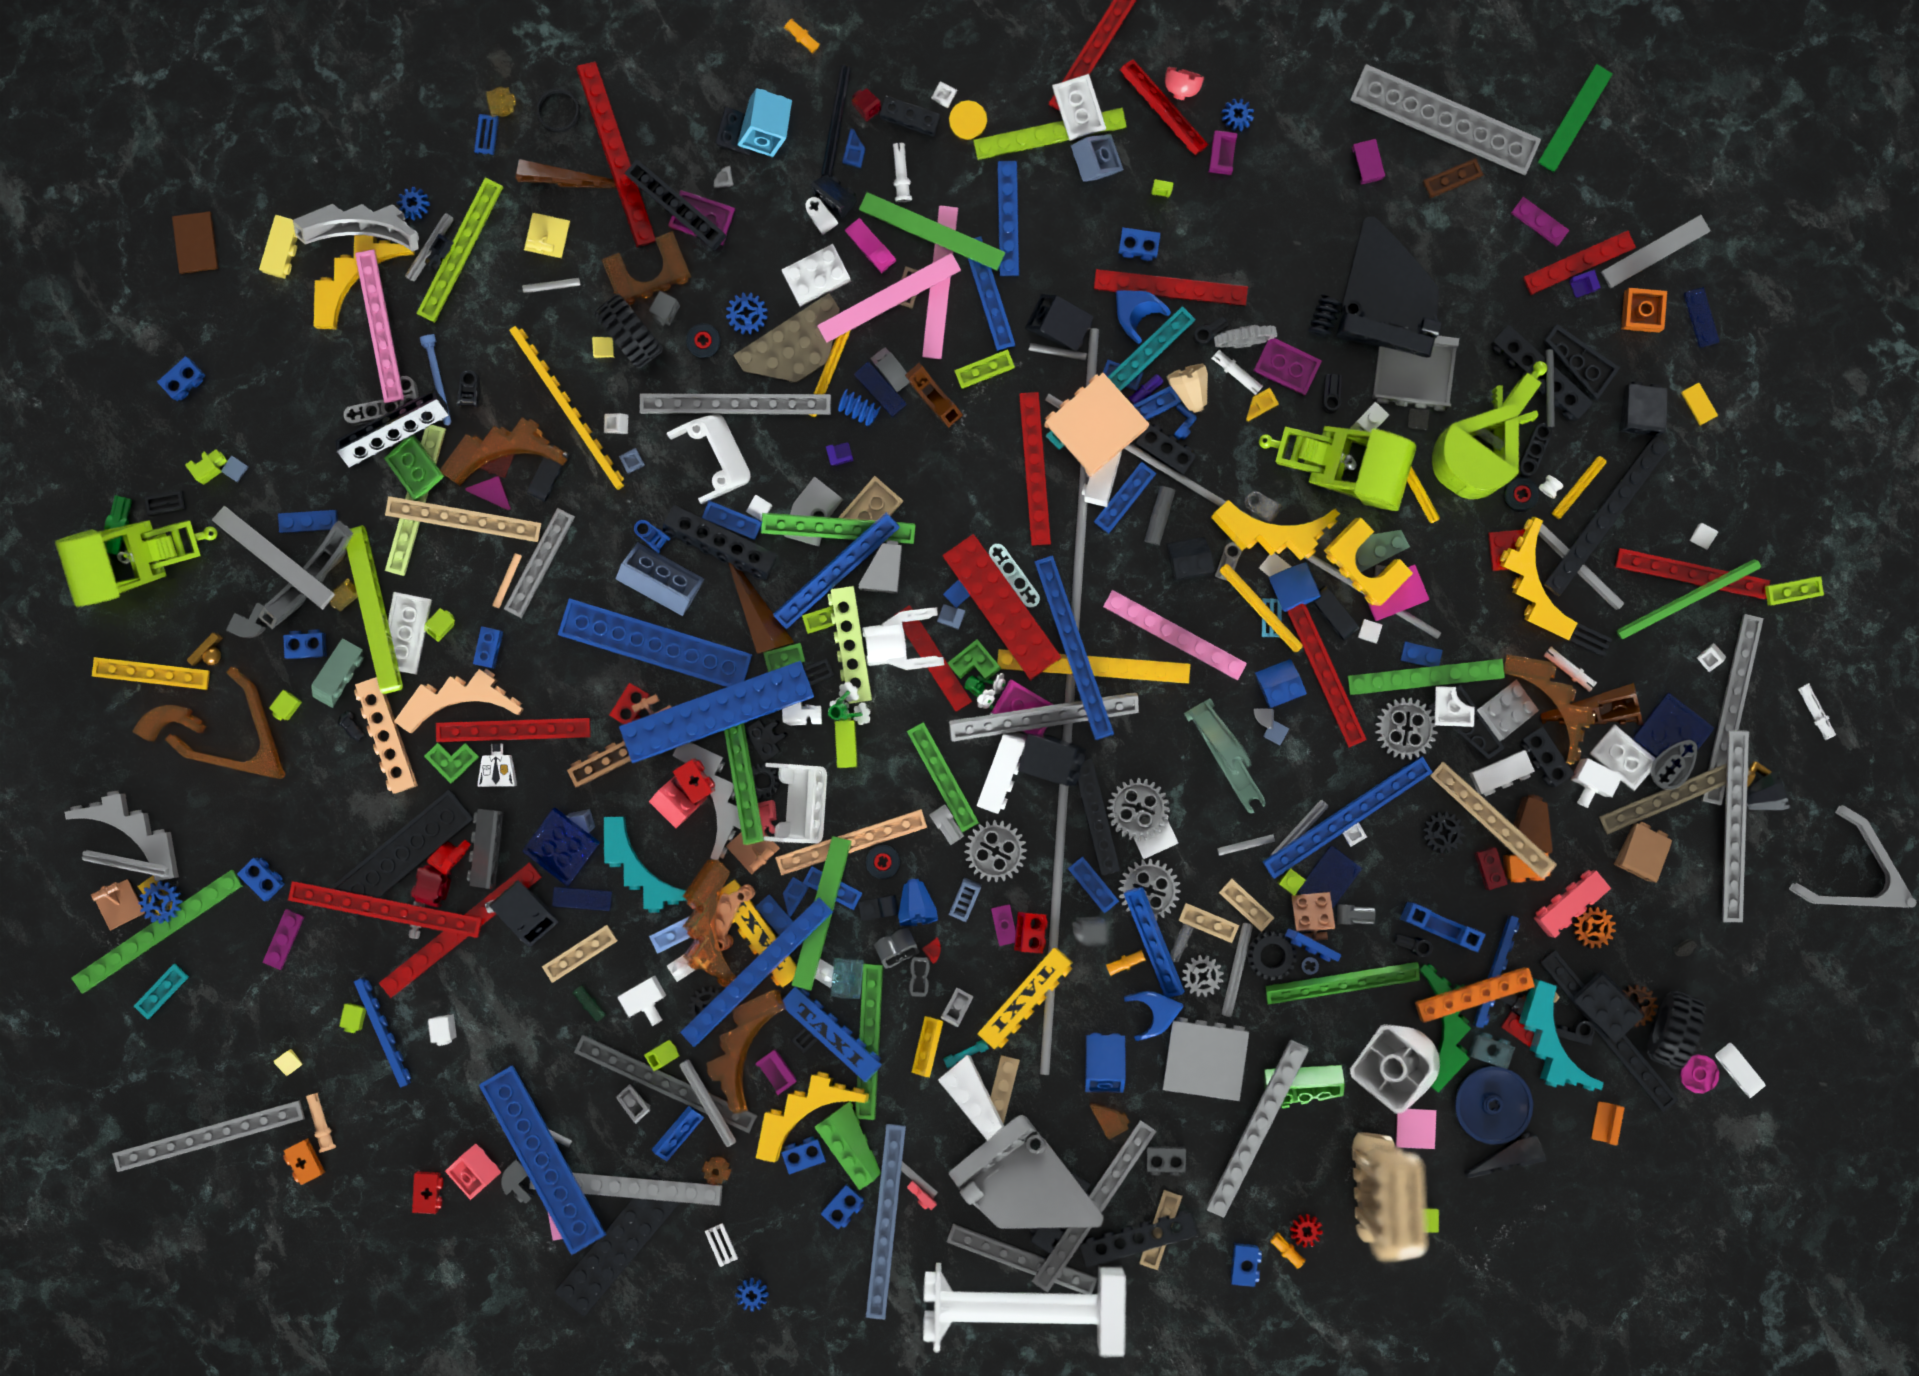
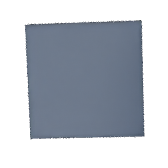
M636 448L619 456L628 474L645 466Z
M231 455L221 472L239 482L249 466Z
M1273 720V729L1267 728L1263 737L1280 746L1289 728Z

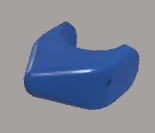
M1116 291L1118 320L1125 333L1137 344L1142 342L1136 329L1138 322L1151 313H1161L1167 317L1171 314L1169 308L1152 293L1146 291Z
M1142 991L1124 996L1125 1002L1139 1000L1149 1005L1152 1011L1153 1018L1150 1027L1143 1033L1134 1036L1135 1041L1155 1037L1163 1033L1183 1008V1004L1154 991Z

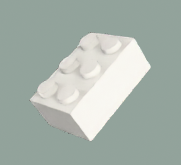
M833 244L782 269V273L799 307L851 282Z

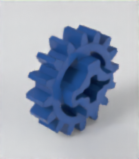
M742 293V298L736 295L735 302L729 301L732 307L726 308L730 312V314L726 315V318L732 319L729 325H735V331L741 329V334L744 335L745 331L748 330L751 335L753 329L757 332L759 331V325L765 326L762 320H767V316L763 315V313L768 312L767 308H762L765 302L759 303V296L753 298V294L750 293L746 297L745 293ZM749 302H753L758 308L750 306ZM741 303L742 306L739 310L735 311L736 307ZM747 309L749 310V312H752L749 314L748 318H746L745 315H742L745 313V310ZM759 317L758 320L754 324H752L754 318ZM736 320L744 321L745 326L739 324Z
M159 881L157 886L155 883H151V889L148 887L144 888L146 894H140L143 901H140L139 904L144 907L140 912L146 911L145 918L152 917L151 922H156L158 919L159 923H163L164 919L167 922L171 921L170 916L177 917L175 911L182 909L178 904L182 903L183 900H178L181 893L174 892L177 888L176 886L169 888V882H166L163 886V882ZM160 889L167 891L169 895L163 894ZM160 899H163L164 902L161 905H158L157 902H159ZM152 910H157L161 915L155 914Z

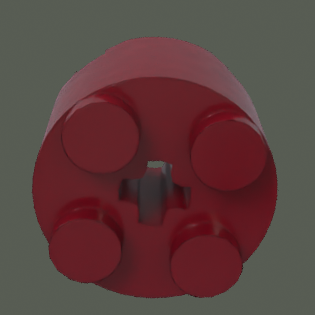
M425 865L423 868L419 867L416 874L418 880L416 886L412 888L411 897H414L416 902L440 908L442 904L439 903L441 900H446L449 893L451 879H448V874L451 875V872L449 871L444 875L430 865Z

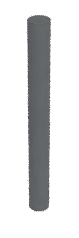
M1546 350L1547 427H1555L1554 350Z

